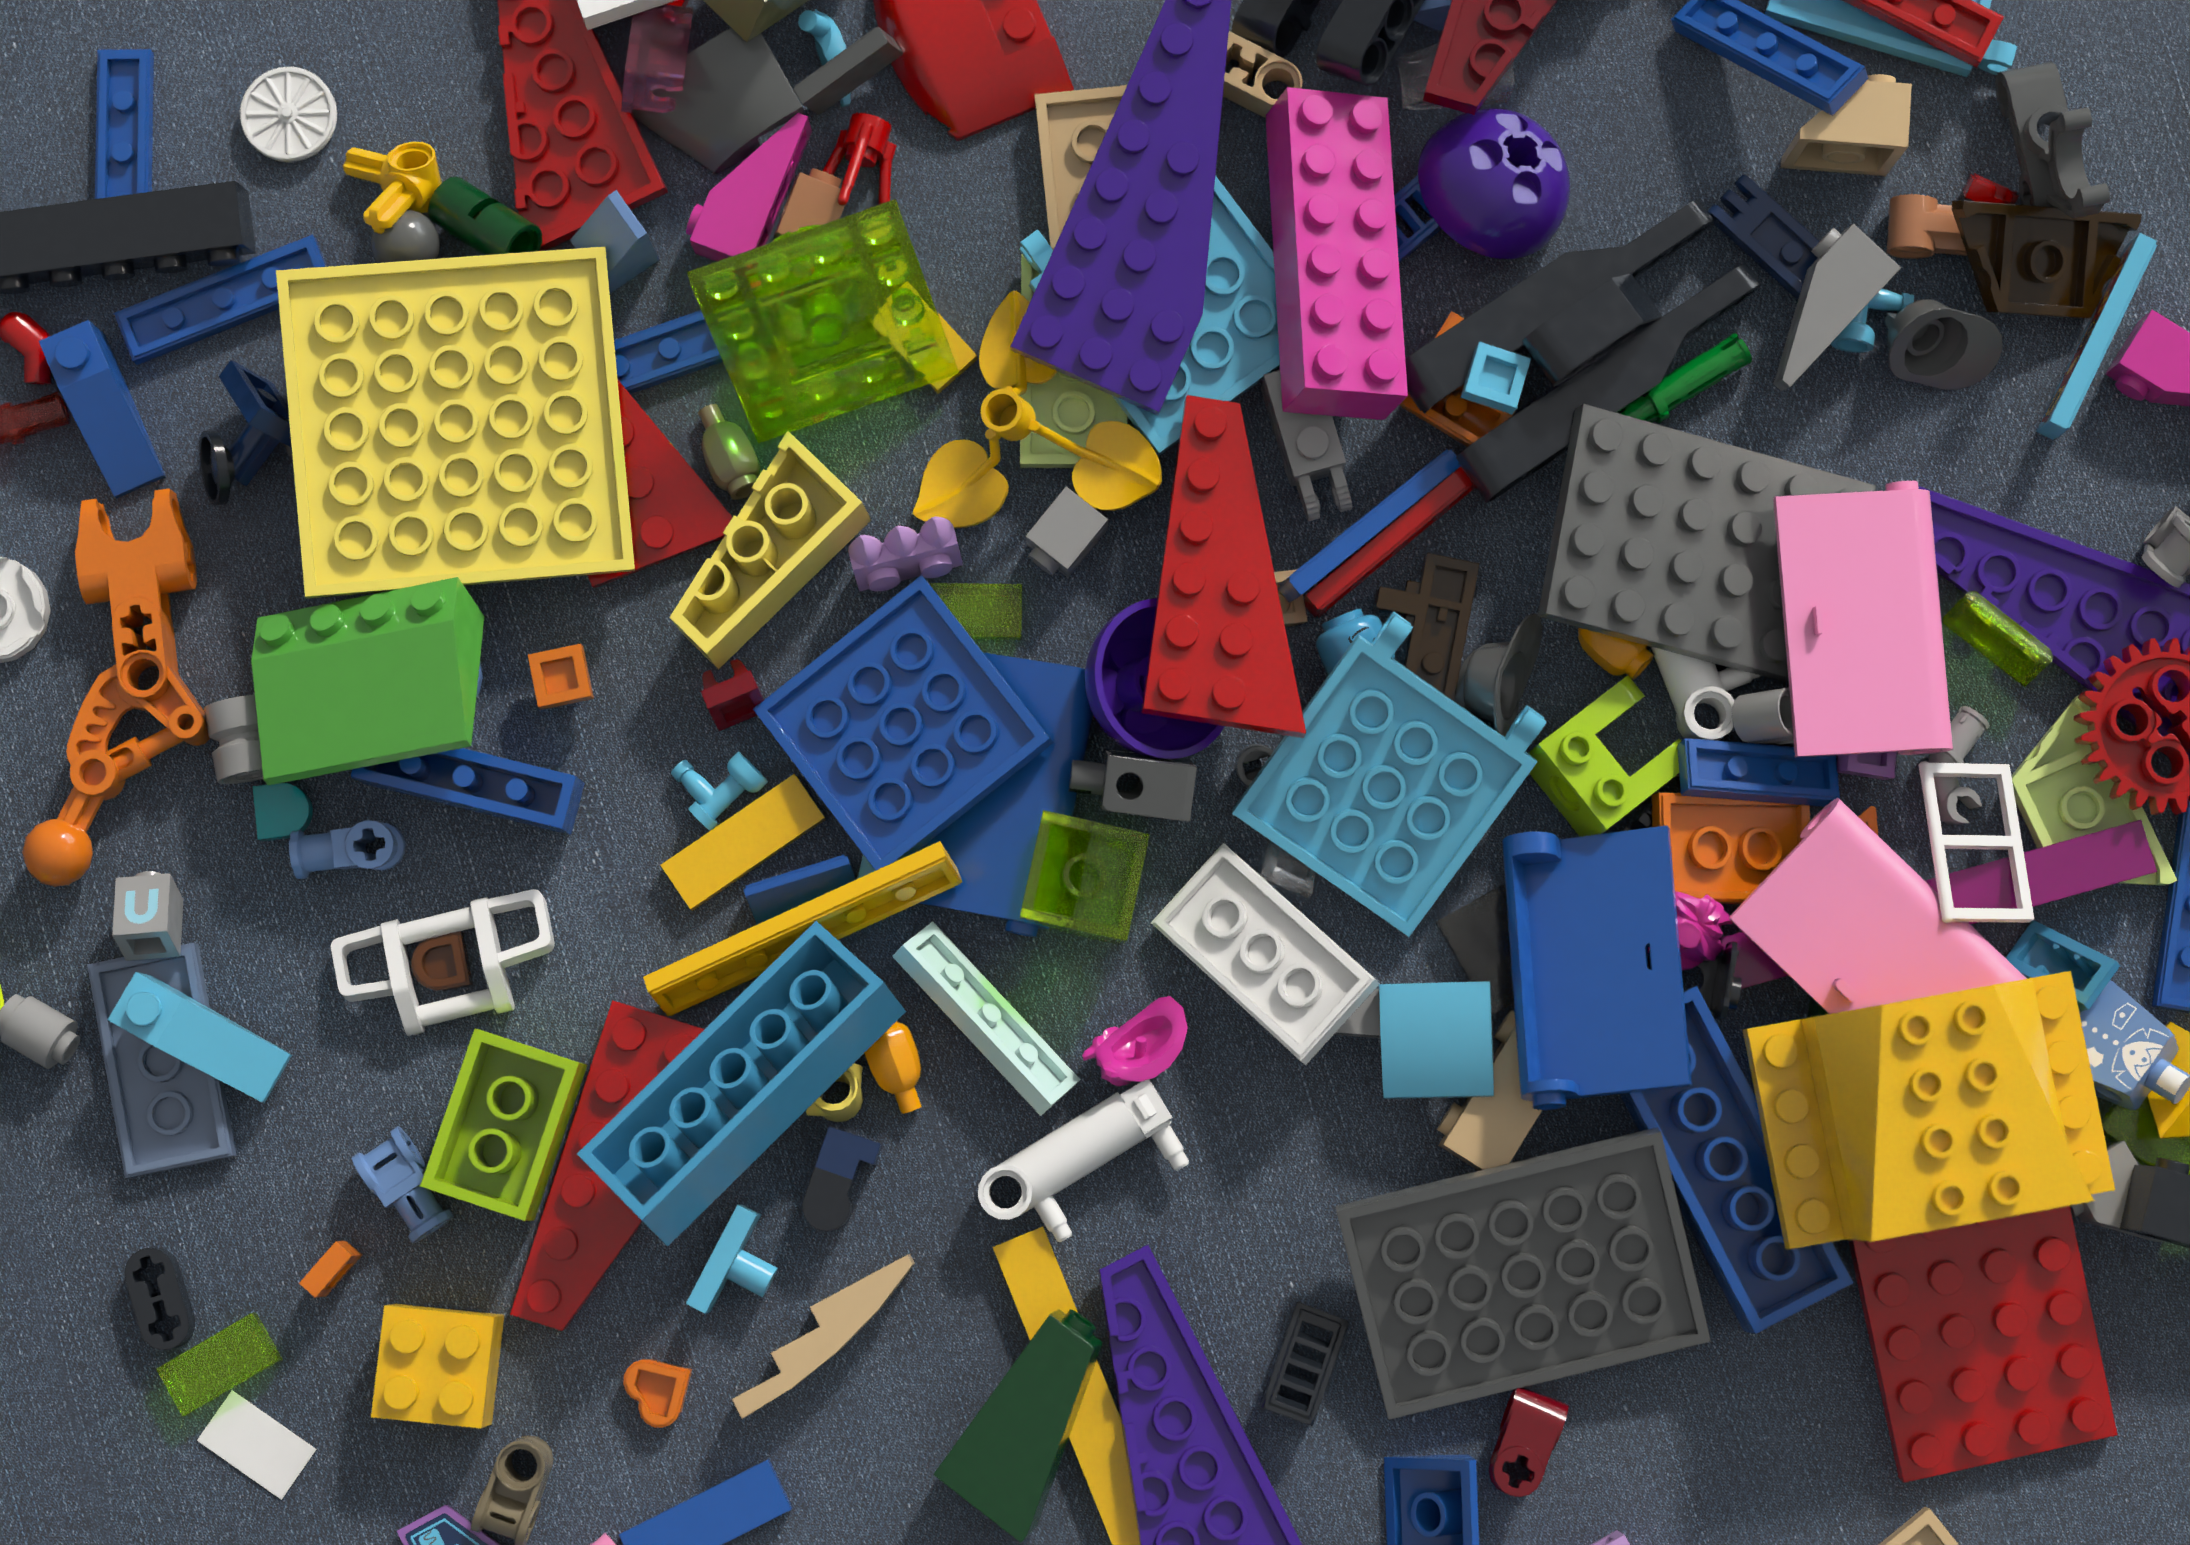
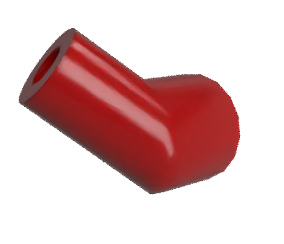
M16 311L10 312L1 318L0 338L24 355V383L51 384L52 372L39 344L40 340L49 337L50 334L29 315Z

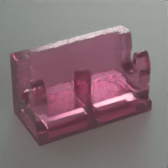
M664 4L633 15L624 72L621 112L632 113V109L667 113L675 110V99L657 97L651 91L654 89L683 91L693 8Z

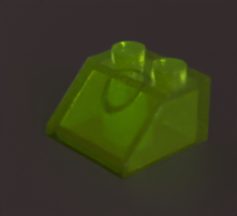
M1043 810L1019 918L1068 934L1123 945L1128 939L1150 834Z

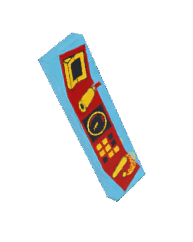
M2139 233L2125 246L2120 256L2122 260L2113 277L2109 279L2102 298L2080 339L2036 432L2054 440L2070 428L2157 247L2156 240Z

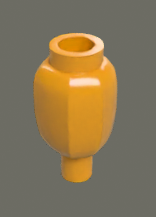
M1582 628L1578 629V639L1581 647L1599 666L1612 675L1620 676L1626 673L1634 680L1654 658V655L1647 650V645Z
M896 1021L864 1054L877 1084L884 1091L895 1095L901 1114H905L922 1107L915 1089L921 1075V1064L911 1031L906 1025Z

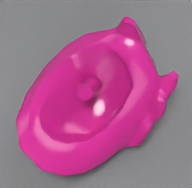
M1675 891L1682 970H1690L1703 961H1715L1723 949L1720 941L1723 935L1721 926L1733 924L1728 918L1730 915L1724 911V907L1720 902L1715 901L1708 894L1699 899Z
M1171 996L1158 998L1120 1028L1115 1026L1106 1028L1102 1035L1094 1037L1092 1045L1082 1055L1083 1060L1096 1058L1097 1066L1101 1067V1078L1116 1086H1124L1132 1081L1141 1082L1155 1078L1171 1066L1183 1049L1188 1030L1184 1009Z

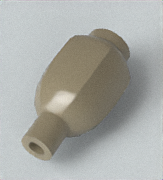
M717 404L705 406L698 414L706 429L702 437L701 449L709 473L714 483L719 488L728 491L732 499L746 498L752 494V486L760 474V462L757 454L741 427L733 422L724 420Z

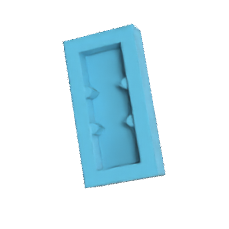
M744 1205L736 1206L686 1302L687 1305L705 1314L710 1313L727 1280L761 1297L765 1295L778 1268L743 1250L761 1217L760 1213Z

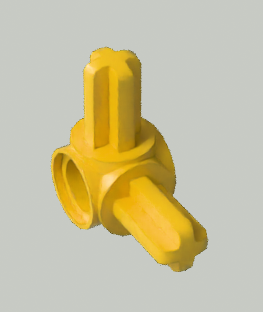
M424 142L401 144L391 150L388 155L353 147L347 151L346 161L343 164V170L347 175L381 184L383 192L363 214L364 222L372 226L374 232L378 234H383L385 228H391L408 209L419 213L428 212L430 199L437 187L442 183L435 150L431 145Z

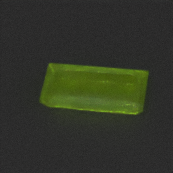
M1977 591L1967 592L1941 618V622L2024 687L2053 660L2050 648Z

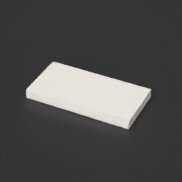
M1224 843L1151 922L1305 1065L1380 984Z

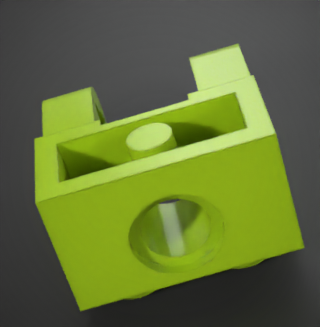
M1629 675L1576 714L1528 753L1537 761L1529 774L1580 837L1602 834L1679 773L1677 745L1681 742L1680 739L1676 740L1629 777L1596 736L1645 697Z

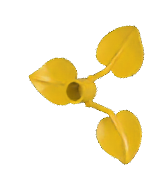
M1011 291L994 312L980 347L979 363L982 375L987 383L996 389L985 397L981 405L982 421L989 428L985 432V436L989 439L990 457H988L986 450L980 444L971 440H953L940 447L926 466L919 497L913 509V515L924 522L936 516L951 521L954 528H966L981 524L992 518L1004 504L1009 491V485L1004 475L994 469L1001 460L999 439L1002 437L1009 441H1019L1027 437L1031 432L1082 457L1074 466L1072 482L1078 496L1095 509L1103 511L1124 509L1154 493L1161 485L1162 470L1158 455L1146 437L1134 427L1118 421L1100 422L1090 430L1086 448L1036 421L1033 407L1020 396L1026 393L1027 383H1046L1058 371L1010 350L1013 339L1030 304V301L1017 291Z

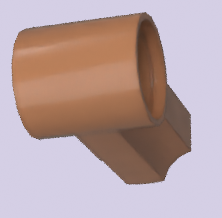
M1919 194L1898 195L1890 198L1887 254L1906 259L1927 258L1935 253L1967 256L1952 212V205L1938 204L1937 199Z

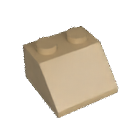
M1868 75V80L1833 116L1821 110L1800 128L1781 157V168L1886 176L1908 148L1912 84L1896 83V78L1890 75Z

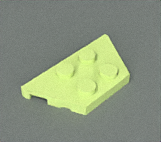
M2076 696L2011 776L2015 802L2037 849L2141 820L2157 872L2117 884L2165 886L2176 882L2177 878L2143 807L2141 806V808L2135 810L2129 809V792L2112 800L2109 797L2114 784L2111 779L2097 784L2093 782L2095 775L2101 769L2099 764L2082 765L2081 760L2091 753L2092 749L2090 745L2075 743L2074 739L2087 733L2088 726L2074 721L2073 718L2079 713L2089 711L2090 707Z

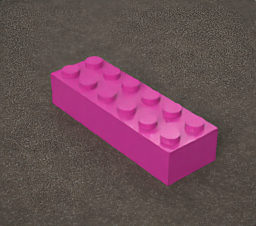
M1287 87L1266 114L1282 411L1385 420L1408 396L1388 98Z

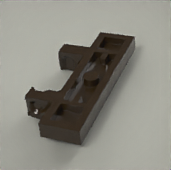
M1426 553L1423 559L1420 581L1407 580L1404 591L1380 586L1375 592L1372 612L1377 610L1394 611L1411 623L1413 628L1409 634L1403 666L1454 701L1480 563Z

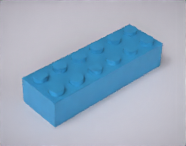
M815 921L593 1137L577 1155L669 1246L906 1011L877 975L821 924Z

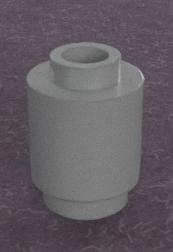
M15 994L8 999L0 1010V1036L2 1043L47 1069L52 1068L57 1063L62 1065L67 1063L79 1046L80 1036L76 1035L77 1022L33 996L23 998Z

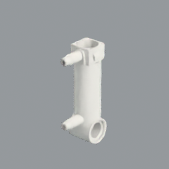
M1651 647L1676 710L1677 729L1682 737L1719 741L1730 733L1734 727L1732 720L1734 699L1727 691L1748 684L1752 679L1760 677V675L1730 667L1717 671L1715 663ZM1697 704H1710L1716 709L1719 715V723L1716 729H1706L1697 723L1694 717V710Z
M1148 1079L1138 1083L1122 1094L1118 1092L1004 1162L991 1168L983 1175L978 1185V1198L982 1208L989 1215L997 1219L1010 1220L1035 1208L1047 1230L1052 1232L1057 1242L1061 1243L1072 1236V1231L1067 1224L1065 1215L1053 1197L1056 1193L1150 1136L1174 1170L1178 1171L1187 1166L1189 1160L1183 1152L1184 1147L1170 1126L1172 1123L1170 1119L1173 1117ZM1003 1176H1010L1016 1179L1022 1189L1019 1202L1014 1207L1008 1209L997 1206L990 1196L993 1182Z

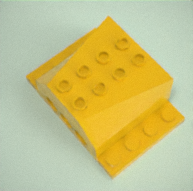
M2071 971L1743 1029L1785 1249H1795L1844 1239L1872 1242L2094 1201L2091 1194L2115 1190Z

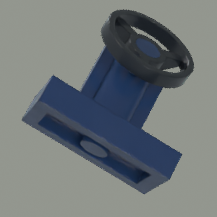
M233 360L229 361L219 375V378L244 416L247 424L229 449L223 444L221 436L216 430L203 431L199 439V461L202 480L207 497L213 506L228 503L230 488L234 478L239 483L247 486L279 442L292 448L288 405L275 385Z

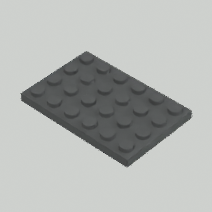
M1582 404L1575 408L1538 617L1789 683L1773 498L1776 496L1875 491L1876 485Z
M1658 1127L1335 1206L1388 1420L1711 1342L1663 1137Z

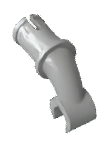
M1961 706L1957 711V715L1950 722L1953 749L1947 752L1929 754L1928 762L1964 763L1963 759L1981 735L1989 729V722L1976 710L1967 706ZM1934 777L1940 820L1948 825L1969 823L1957 812L1956 803L1959 799L1969 809L1981 807L1979 795L1969 787H1960L1957 777Z

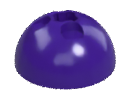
M1490 108L1480 109L1475 115L1468 113L1459 115L1441 126L1429 138L1419 159V187L1431 216L1452 239L1478 254L1497 259H1516L1531 255L1543 248L1553 238L1565 217L1570 197V177L1565 157L1557 142L1541 125L1520 113Z
M1157 598L1142 600L1119 611L1102 627L1094 639L1085 667V690L1088 703L1101 728L1123 748L1135 754L1154 759L1168 760L1191 756L1208 747L1220 735L1225 726L1141 713Z

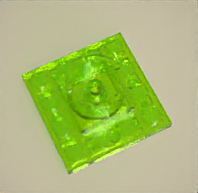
M896 199L823 225L799 227L798 231L792 233L788 231L769 244L687 272L691 288L758 443L784 435L787 431L793 432L959 374L951 347Z

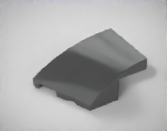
M732 28L725 30L673 63L626 99L637 121L657 133L662 140L677 150H682L691 156L695 162L714 175L750 156L760 147L758 141L760 136L788 122L797 113H804L803 106L762 34L760 33L746 42Z

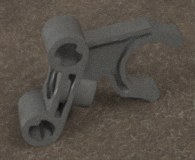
M2053 62L1998 72L1995 83L1996 97L2002 116L2005 119H2009L2021 170L2019 178L2021 205L2054 207L2072 219L2098 214L2104 204L2110 202V193L2106 183L2090 186L2084 169L2082 137L2085 128L2092 126L2090 109L2086 107L2068 111L2060 74ZM2038 124L2050 126L2048 142L2039 136L2037 132Z

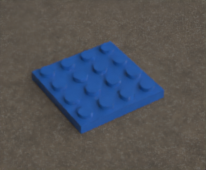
M922 575L753 708L875 871L917 852L1054 743Z

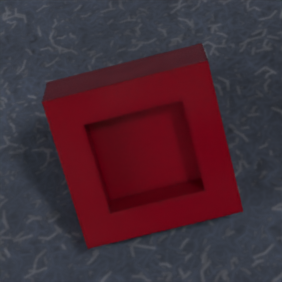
M739 659L730 661L734 671V677L717 683L711 670L704 672L702 675L704 690L701 691V694L719 731L757 716L753 708L764 701L751 670L748 671Z

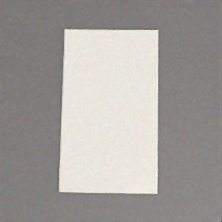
M233 1390L197 1439L198 1442L281 1500L316 1451V1448Z

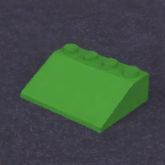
M458 577L257 618L251 663L263 780L267 785L450 751L472 745L484 615Z

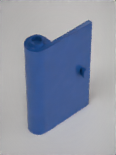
M984 653L1054 743L918 850L920 851L941 841L958 868L962 879L960 885L918 904L991 916L1006 921V932L1037 937L1038 928H1050L1077 793L1069 792L1071 764L1073 759L1084 761L1093 718L1085 690V669Z
M1666 825L1559 839L1555 834L1536 831L1516 833L1503 838L1502 846L1521 1099L1532 1101L1533 1109L1554 1110L1566 1107V1099L1692 1086L1670 828ZM1648 947H1650V951H1649L1650 970H1649V968H1648V956H1647V949H1648Z

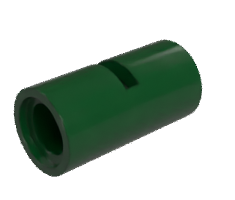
M454 176L446 179L437 187L430 199L428 207L430 220L483 255L536 252L541 248L542 231L537 225L461 177Z

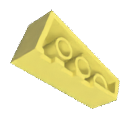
M789 431L786 432L777 446L779 451L767 470L763 469L753 484V492L737 517L734 515L723 532L725 536L711 558L705 560L670 616V619L680 632L718 670L871 521L862 501Z

